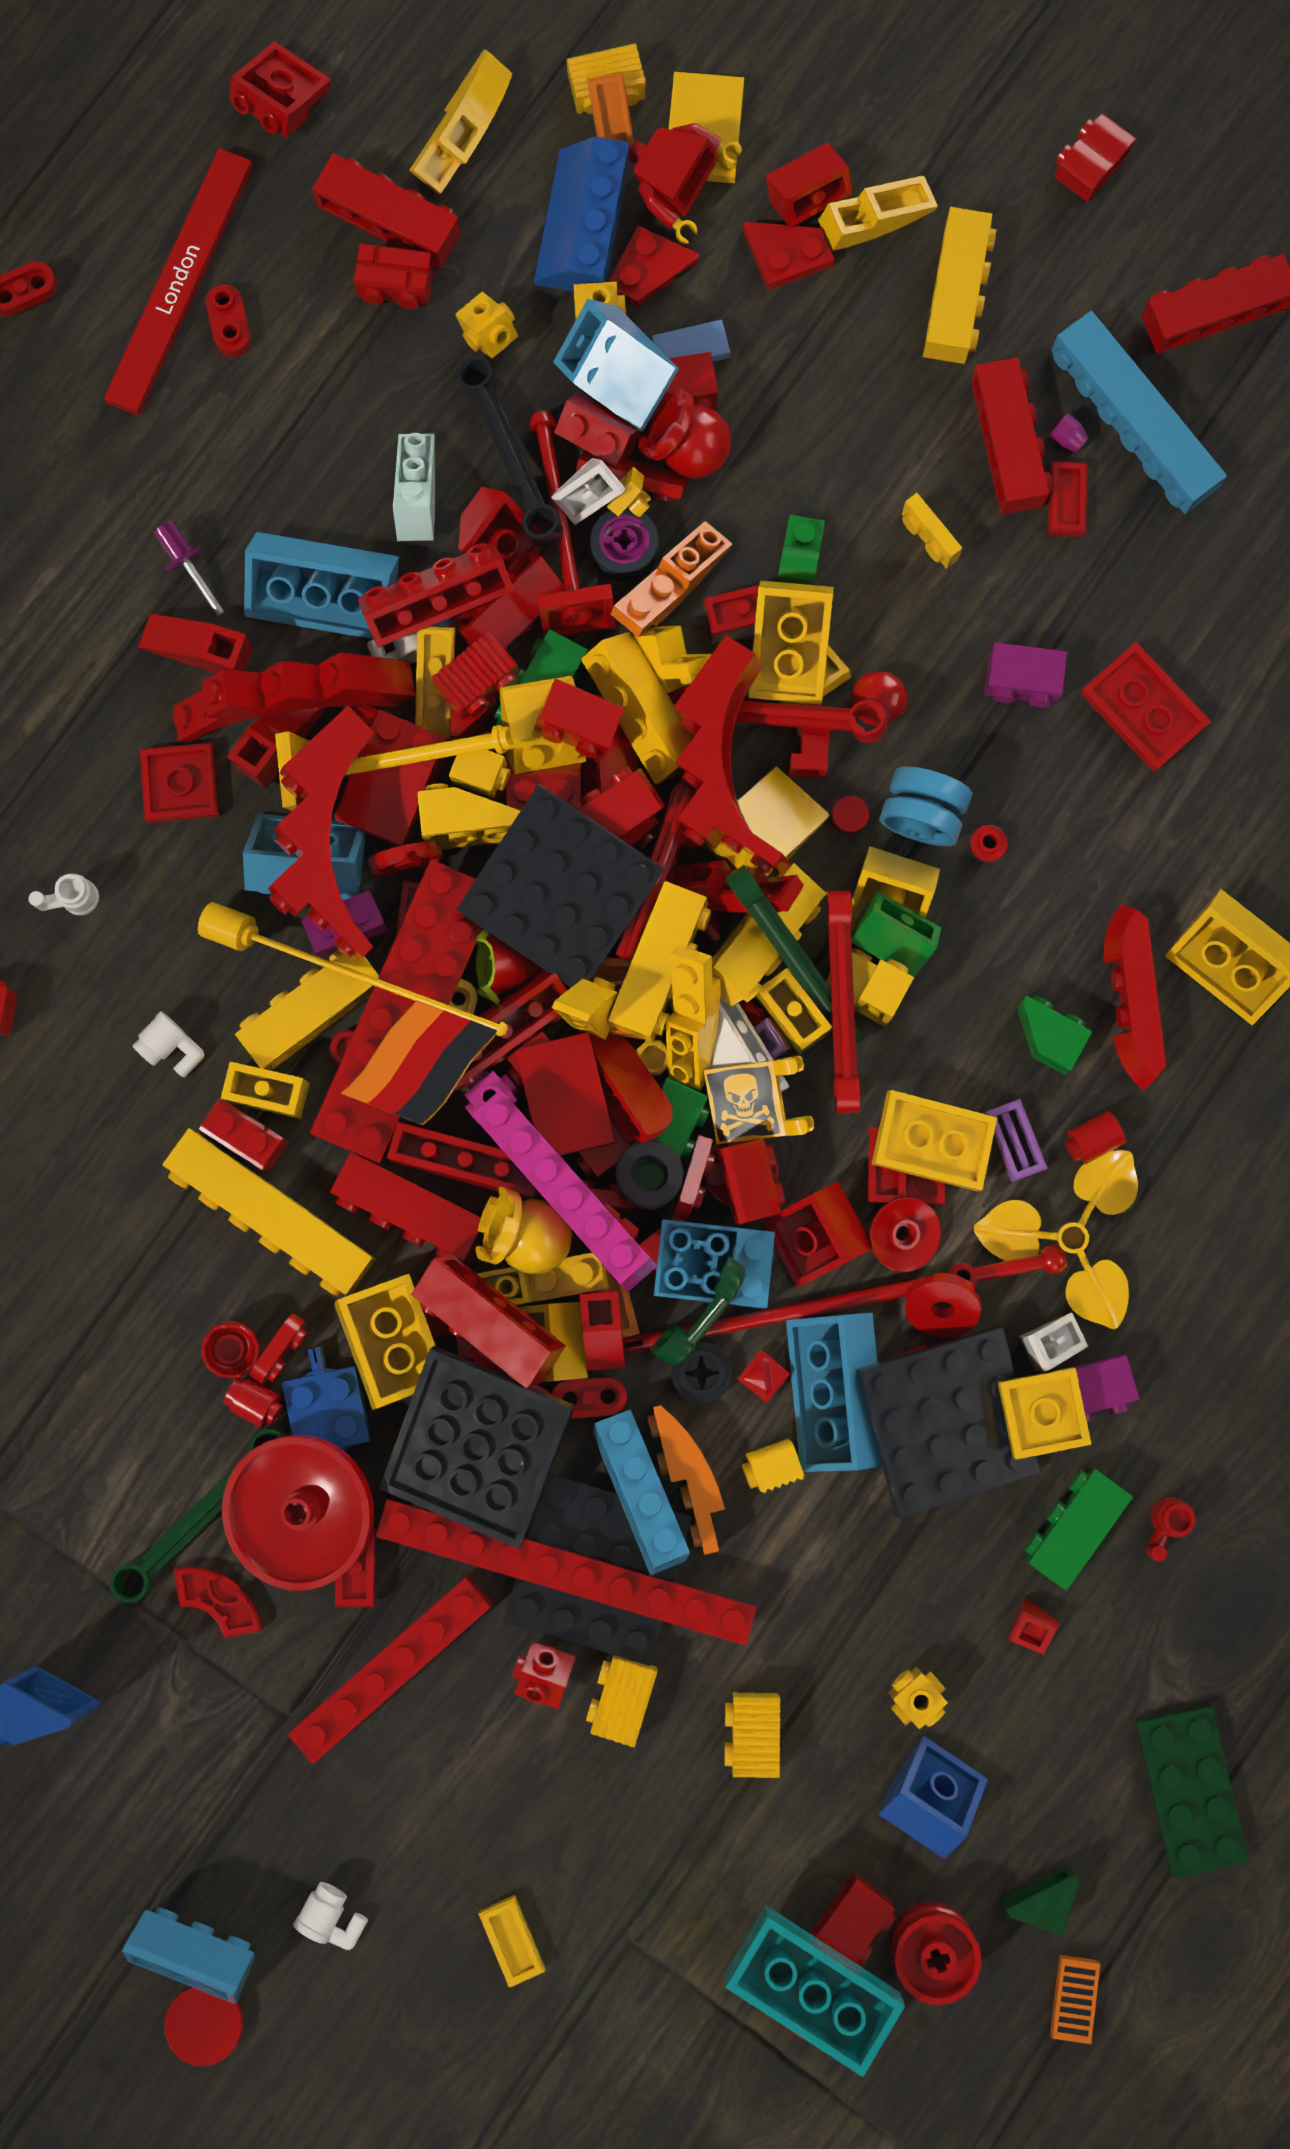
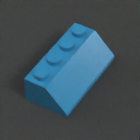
M256 532L245 550L244 617L374 639L357 598L364 596L371 588L377 586L386 587L398 582L399 556Z
M873 1313L786 1321L798 1454L803 1472L851 1471L882 1467L857 1372L859 1368L877 1363Z

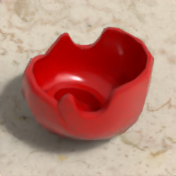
M873 671L861 677L854 685L851 704L853 707L862 700L878 702L885 711L889 725L904 715L908 694L903 682L891 672ZM872 711L865 712L858 717L865 724L878 726L881 721L878 719V714Z
M226 1321L217 1324L205 1335L202 1341L201 1356L207 1369L218 1377L240 1378L248 1373L258 1361L260 1344L255 1332L247 1325L236 1321Z

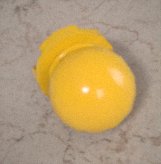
M499 1187V1198L492 1196L489 1198L478 1226V1231L484 1233L483 1247H476L478 1259L495 1265L505 1259L508 1265L526 1274H544L560 1266L571 1249L572 1232L570 1226L548 1201L539 1199L522 1201L519 1192Z

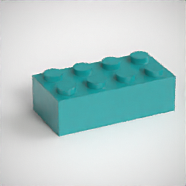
M766 1905L724 1973L725 1988L862 2077L866 2074L905 2007L901 1993Z

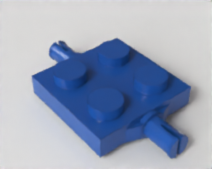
M323 1346L308 1349L312 1372H309L302 1378L282 1382L292 1435L316 1436L335 1444L342 1450H347L354 1444L372 1441L373 1438L357 1366L340 1370L327 1368Z

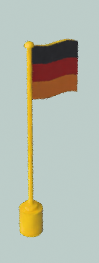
M209 903L199 918L198 933L203 938L238 951H244L256 941L416 1001L389 1030L364 1071L348 1088L341 1092V1094L415 1123L424 1125L446 1103L471 1062L496 1035L503 1036L508 1030L506 1023L503 1021L497 1024L258 934L259 930L253 916L218 903Z

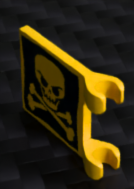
M801 1056L704 1070L717 1144L779 1136L803 1135L814 1130L812 1116L786 1119L778 1076L791 1075L804 1070Z

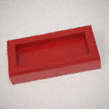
M1051 461L1049 473L1052 479V492L1048 495L1047 535L1084 537L1086 533L1087 463Z

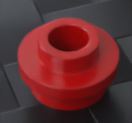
M985 825L973 833L970 840V848L977 859L983 862H994L1005 853L1007 838L1000 828L993 825ZM986 837L993 838L996 843L995 847L992 849L986 848L983 844V839Z

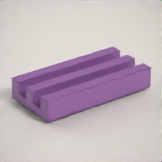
M1021 1099L984 1113L993 1117L1001 1115L1022 1169L1018 1172L997 1121L993 1138L1011 1182L1048 1169ZM1014 1110L1036 1164L1032 1167L1028 1163L1008 1111Z

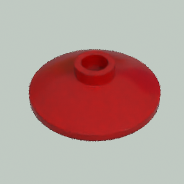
M900 1197L885 1204L874 1217L870 1229V1244L874 1255L884 1266L898 1272L914 1271L928 1263L934 1256L941 1237L940 1223L935 1211L924 1201L912 1197ZM903 1226L904 1233L902 1237L896 1238L898 1228Z

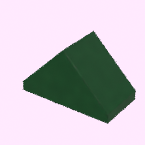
M1067 1866L1002 1899L1001 1902L1011 1918L1063 1936L1080 1881L1072 1868Z

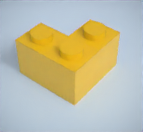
M852 948L854 1011L886 1027L894 1016L914 977L907 974L909 969L905 965L895 960L889 959L888 962L880 960L878 965L871 963L872 957L857 948ZM829 974L826 983L831 988V979Z

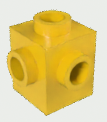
M484 292L478 294L455 314L464 331L463 337L468 345L476 352L480 349L491 359L518 337L512 323L515 317L508 306L503 302L496 303Z
M915 1667L911 1672L909 1670L904 1671L893 1681V1688L888 1693L896 1703L890 1708L905 1725L912 1721L918 1729L922 1728L925 1724L931 1727L944 1715L943 1707L948 1702L941 1693L946 1688L931 1671L924 1676ZM925 1695L927 1700L918 1708L915 1707V1697Z

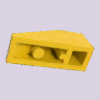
M595 977L593 982L581 979L556 999L552 1008L572 1027L606 1040L611 1028L608 1019L619 993L614 991L615 984L604 979Z

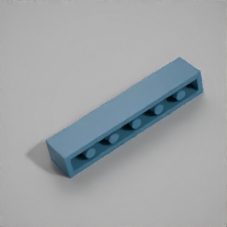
M1092 310L1057 335L1051 350L1056 364L1062 370H1067L1075 379L1079 392L1084 397H1089L1098 408L1101 419L1106 424L1112 425L1120 435L1123 446L1129 452H1134L1142 462L1145 473L1151 479L1159 482L1165 490L1166 498L1174 507H1179L1186 514L1220 488L1227 477L1226 473Z

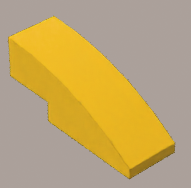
M919 176L864 188L859 197L829 203L818 221L831 250L835 251L895 231L934 212L938 205L925 177Z

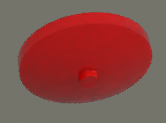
M294 1434L277 1437L263 1443L250 1451L237 1464L229 1477L224 1491L222 1519L225 1535L233 1553L249 1572L272 1586L286 1590L302 1591L328 1585L356 1564L364 1553L371 1537L374 1523V1504L367 1479L357 1463L344 1450L316 1436Z

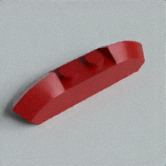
M1121 904L1110 921L1104 942V963L1115 964L1116 969H1112L1111 982L1113 990L1119 992L1120 1005L1116 1006V1022L1119 1028H1123L1124 1033L1115 1035L1113 1038L1118 1057L1124 1069L1132 1080L1142 1090H1145L1166 1067L1148 918L1138 910Z

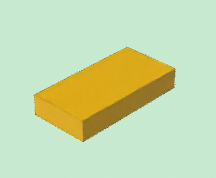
M515 1895L479 1911L480 1919L509 1988L545 1972V1965Z

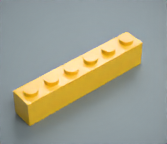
M188 1128L162 1164L171 1171L167 1176L170 1180L185 1190L189 1185L201 1192L198 1197L201 1202L215 1211L221 1206L231 1213L228 1220L244 1232H247L249 1228L255 1230L262 1235L258 1241L275 1254L280 1249L292 1257L289 1261L290 1265L305 1275H308L310 1271L322 1278L319 1285L336 1297L341 1292L345 1295H351L376 1261L375 1257L190 1128Z

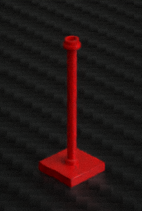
M536 412L531 416L529 426L530 431L538 435L550 506L556 510L563 524V533L557 542L565 585L564 592L537 596L543 636L545 638L549 629L563 637L616 629L615 618L611 615L614 607L611 584L580 589L567 515L551 498L561 487L552 432L556 429L557 424L551 412Z

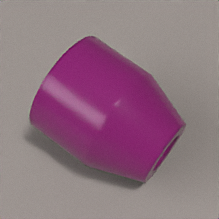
M1068 412L1048 435L1061 447L1078 452L1089 438L1082 424Z

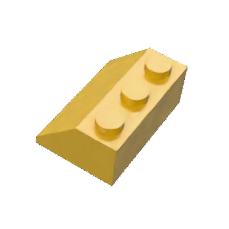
M1222 889L1199 912L1165 955L1166 958L1251 1025L1290 987V943Z
M409 1274L343 1297L334 1303L372 1410L412 1396L430 1348L436 1346L420 1302L411 1295L415 1288Z

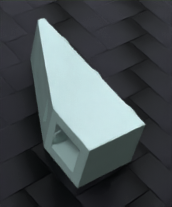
M411 433L398 435L393 499L397 541L434 539V434Z

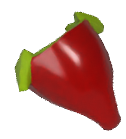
M484 929L478 935L475 944H478L475 958V971L479 986L477 991L487 1000L498 1005L500 999L497 995L523 985L544 970Z

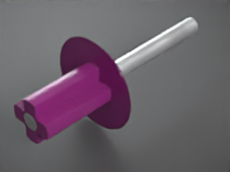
M172 521L158 527L154 534L173 561L164 570L173 571L184 565L216 615L219 616L224 613L191 563V560L201 552L202 545L191 550Z

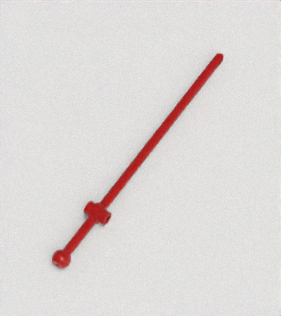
M1050 1244L1045 1246L1039 1255L974 1268L967 1263H957L952 1265L947 1273L956 1275L958 1271H962L966 1274L967 1280L975 1286L977 1282L1041 1269L1050 1274H1058L1067 1268V1257L1065 1251L1059 1245ZM917 1279L717 1319L703 1338L903 1298L907 1296L909 1287ZM693 1325L683 1326L681 1328L688 1332ZM666 1330L628 1337L623 1340V1343L642 1340L643 1345L626 1348L624 1351L635 1352L650 1349Z

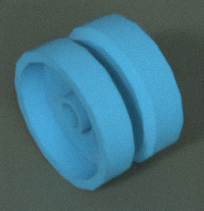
M908 766L896 768L889 788L895 797L886 799L879 818L882 825L897 834L922 843L937 846L955 845L963 825L957 816L964 815L968 810L973 794L970 788L952 777L932 770Z

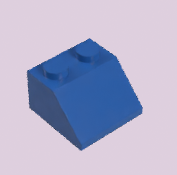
M922 1736L892 1782L879 1815L944 1859L966 1839L988 1779L925 1736Z

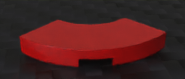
M185 1566L174 1568L180 1607H196L209 1613L219 1624L224 1638L258 1632L264 1629L254 1601L233 1579L216 1570L204 1567Z

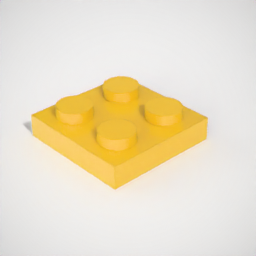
M1072 1367L998 1382L1014 1459L1091 1445L1076 1368Z

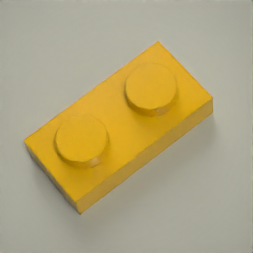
M914 494L905 501L902 511L903 523L913 535L918 534L926 543L925 549L929 556L935 562L940 561L947 569L958 561L962 546L919 494Z

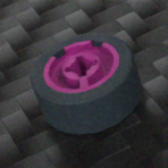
M628 507L619 516L611 510L601 515L593 526L590 537L593 562L602 574L612 580L622 582L638 580L649 573L657 561L659 551L657 528L650 517L646 514L638 517ZM625 539L631 542L627 546V550H622V546L619 544L621 540Z

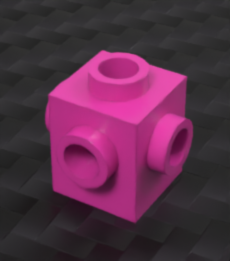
M494 1071L488 1076L485 1072L476 1076L477 1079L467 1086L470 1090L464 1094L470 1101L465 1108L471 1116L486 1103L484 1095L489 1091L497 1093L501 1089L516 1107L520 1105L514 1096L519 1092L517 1087L506 1074L499 1078Z

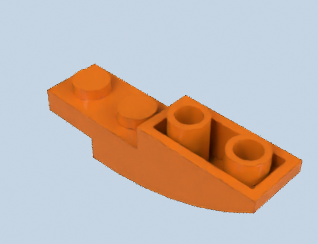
M706 521L703 522L662 558L656 570L614 605L611 615L635 636L640 637L652 625L658 626L687 598L728 552L732 543Z
M653 1406L654 1415L647 1417L652 1437H660L664 1451L656 1453L661 1475L669 1474L671 1483L686 1479L687 1486L680 1487L685 1509L693 1508L697 1522L689 1525L694 1547L702 1546L704 1555L718 1552L719 1548L710 1513L725 1510L712 1471L701 1450L679 1421L663 1406Z

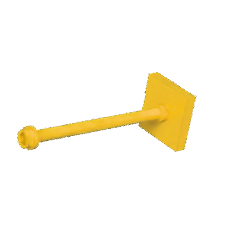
M496 725L493 726L492 733L355 758L345 775L495 748L498 754H503L513 748V735L508 726ZM288 731L275 734L282 807L293 811L304 798L301 795L298 797L293 796L283 786L281 780L284 777L280 774V771L310 740Z

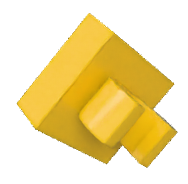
M632 467L620 481L626 488L625 491L608 502L607 508L617 516L628 507L633 514L641 517L650 506L647 503L651 500V497L642 490L644 475L635 467Z

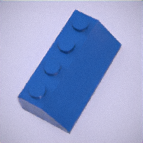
M591 137L559 150L534 285L574 292L573 284L607 282L629 168L628 142Z

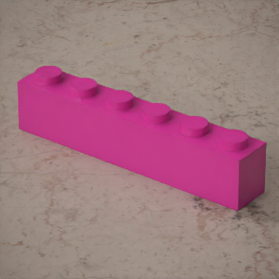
M501 1089L472 1114L555 1211L628 1292L657 1267L655 1262Z

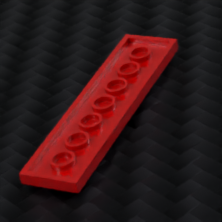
M430 859L378 977L379 980L449 1005L477 942V937L482 930L481 926L456 910L476 880L475 878ZM374 986L311 1129V1135L374 1162H381L400 1116L341 1094V1092L348 1088L364 1071L389 1030L416 1001Z

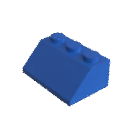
M35 1665L4 1681L0 1686V1744L9 1745L10 1743L16 1745L67 1729L97 1710L101 1701Z

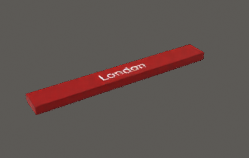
M218 149L104 396L107 404L140 416L253 169L251 160L223 149Z

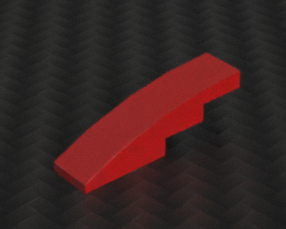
M725 860L676 866L667 875L666 882L706 896L708 900L707 909L749 913L725 879L726 876L734 872ZM758 868L748 869L777 912H788L804 887L797 874L767 878L765 873Z

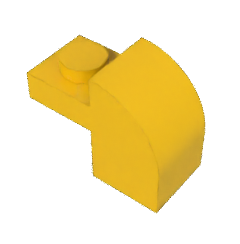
M681 626L653 627L646 630L640 637L633 635L667 693L691 684L712 655L686 654Z

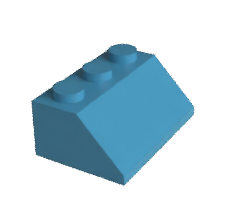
M258 813L243 851L245 890L271 894L268 890L270 885L299 858L295 853L291 856L288 855L275 841L278 835L274 832V829L286 816ZM331 820L330 849L332 869L342 900H347L357 895L361 883L366 833L336 820Z
M157 1907L155 1913L145 1909L122 1950L127 1962L236 2004L255 1959V1953L249 1950L251 1944L234 1936H229L227 1941L214 1937L212 1935L215 1930L199 1922L193 1921L191 1927L176 1922L178 1919L177 1914Z

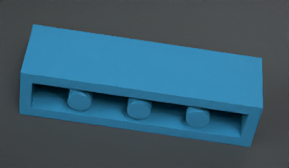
M631 1410L595 1423L593 1429L594 1439L650 1575L685 1562L690 1551Z

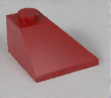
M481 487L461 514L458 549L463 554L467 553L474 545L494 542L507 569L525 550L538 555L544 547H538L530 541L523 528L525 512L506 492ZM534 523L531 532L534 534H544Z

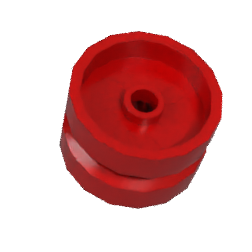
M934 1901L918 1903L900 1915L892 1927L889 1947L892 1963L905 1990L919 2001L933 2005L954 2003L967 1995L978 1980L982 1962L979 1944L963 1916L952 1907ZM934 1949L939 1950V1952L936 1955L930 1954V1952Z

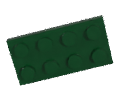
M1208 1704L1134 1720L1170 1876L1176 1879L1249 1863L1213 1707Z

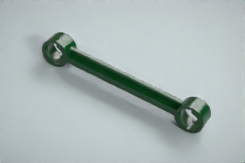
M742 865L726 876V881L801 987L832 1026L831 988L765 896L745 865ZM855 1023L857 1044L863 1039H865V1037L858 1028L857 1024Z
M276 1428L261 1430L253 1436L249 1445V1451L261 1445L264 1440L263 1435L273 1434L281 1437L286 1434ZM234 1468L137 1562L122 1565L113 1572L110 1578V1590L117 1600L123 1603H133L144 1598L152 1588L153 1577L222 1511L224 1491ZM127 1569L138 1571L144 1579L142 1592L134 1597L123 1593L126 1590L123 1586V1577L126 1574L124 1570Z

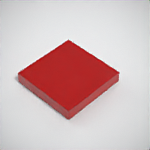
M213 743L140 749L144 818L147 823L220 817L216 753Z

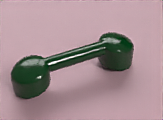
M729 1256L720 1272L713 1291L717 1296L691 1329L687 1332L678 1325L671 1326L654 1342L650 1353L671 1366L685 1361L693 1353L697 1344L730 1302L740 1293L745 1281L744 1266Z

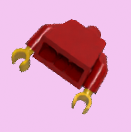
M696 123L673 127L672 129L659 128L653 134L648 145L635 141L628 153L629 161L636 164L634 174L640 181L639 192L649 211L668 228L672 226L676 230L677 241L684 246H688L689 242L686 238L682 237L680 230L687 227L697 235V226L690 220L682 221L679 215H687L718 159L724 168L734 169L737 162L729 158L726 152H733L737 156H740L742 152L738 142L728 141L724 144L721 142V137Z

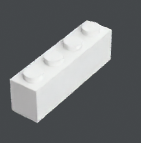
M720 998L717 1035L709 1069L773 1060L740 1004L737 1003L730 1007ZM670 999L669 1004L673 1009V1000ZM782 1075L778 1076L781 1092L790 1087Z

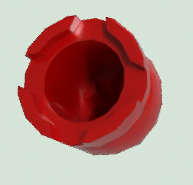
M676 387L673 394L666 391L649 420L651 423L647 429L646 437L639 434V450L652 460L664 458L667 465L678 475L691 479L712 476L725 465L730 454L732 434L727 422L715 409L704 405H694L692 396L681 388Z

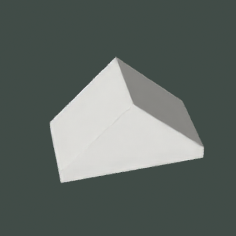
M591 458L551 498L576 525L622 494L626 488L602 460Z
M1072 1312L1019 1336L1034 1370L1040 1372L1052 1369L1088 1347Z

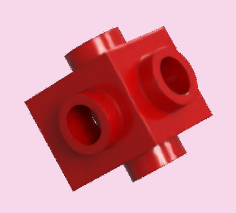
M532 1642L527 1656L519 1654L512 1677L519 1679L514 1694L532 1703H540L558 1710L575 1656L558 1651L551 1646Z

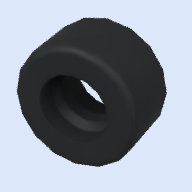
M652 1140L644 1143L636 1142L623 1151L616 1165L615 1178L619 1192L628 1203L639 1209L654 1210L665 1207L676 1198L682 1188L684 1170L681 1159L671 1147L661 1141ZM647 1160L659 1163L665 1174L662 1184L652 1190L640 1187L634 1177L637 1166Z

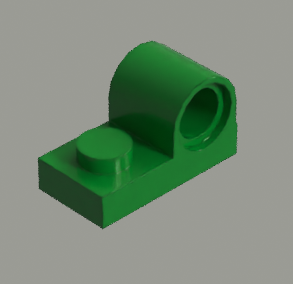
M789 515L777 582L814 585L825 521Z

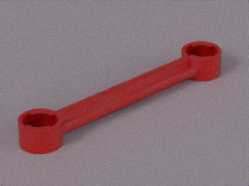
M688 687L680 688L671 695L670 699L674 706ZM862 700L851 709L743 701L736 723L852 731L855 738L864 743L880 740L888 728V720L883 707L873 700ZM869 711L876 712L878 719L881 721L875 729L865 731V728L860 727L856 723L857 718L861 714Z
M850 890L827 891L826 918L829 932L835 1112L858 1113L860 1110V1086L857 1075L851 943Z

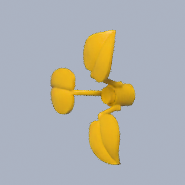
M1124 1150L1111 1151L1086 1165L1083 1164L1079 1168L1074 1179V1191L1079 1198L1089 1201L1078 1223H1066L1060 1227L1058 1233L1038 1231L1041 1226V1218L1037 1210L1024 1201L1010 1200L996 1206L974 1225V1232L982 1245L992 1254L1005 1261L1038 1255V1238L1057 1240L1064 1251L1077 1253L1085 1271H1078L1069 1278L1065 1292L1067 1302L1077 1315L1111 1329L1118 1328L1125 1316L1129 1299L1128 1281L1123 1270L1110 1260H1101L1091 1268L1084 1252L1089 1243V1234L1084 1226L1095 1205L1102 1213L1114 1215L1126 1211L1134 1203L1138 1192V1180L1133 1154L1130 1151Z

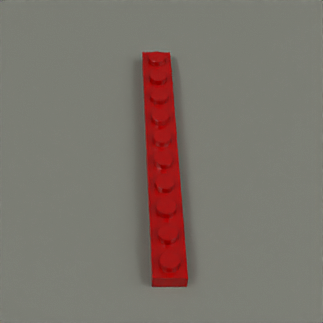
M390 1498L386 1500L376 1537L742 1645L747 1644L756 1611L755 1605L525 1538L522 1547L518 1549L427 1509Z

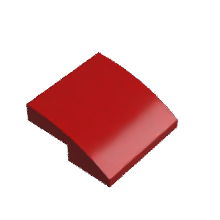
M869 1127L868 1202L888 1203L900 1197H912L922 1200L928 1205H946V1183L872 1165L879 1127Z

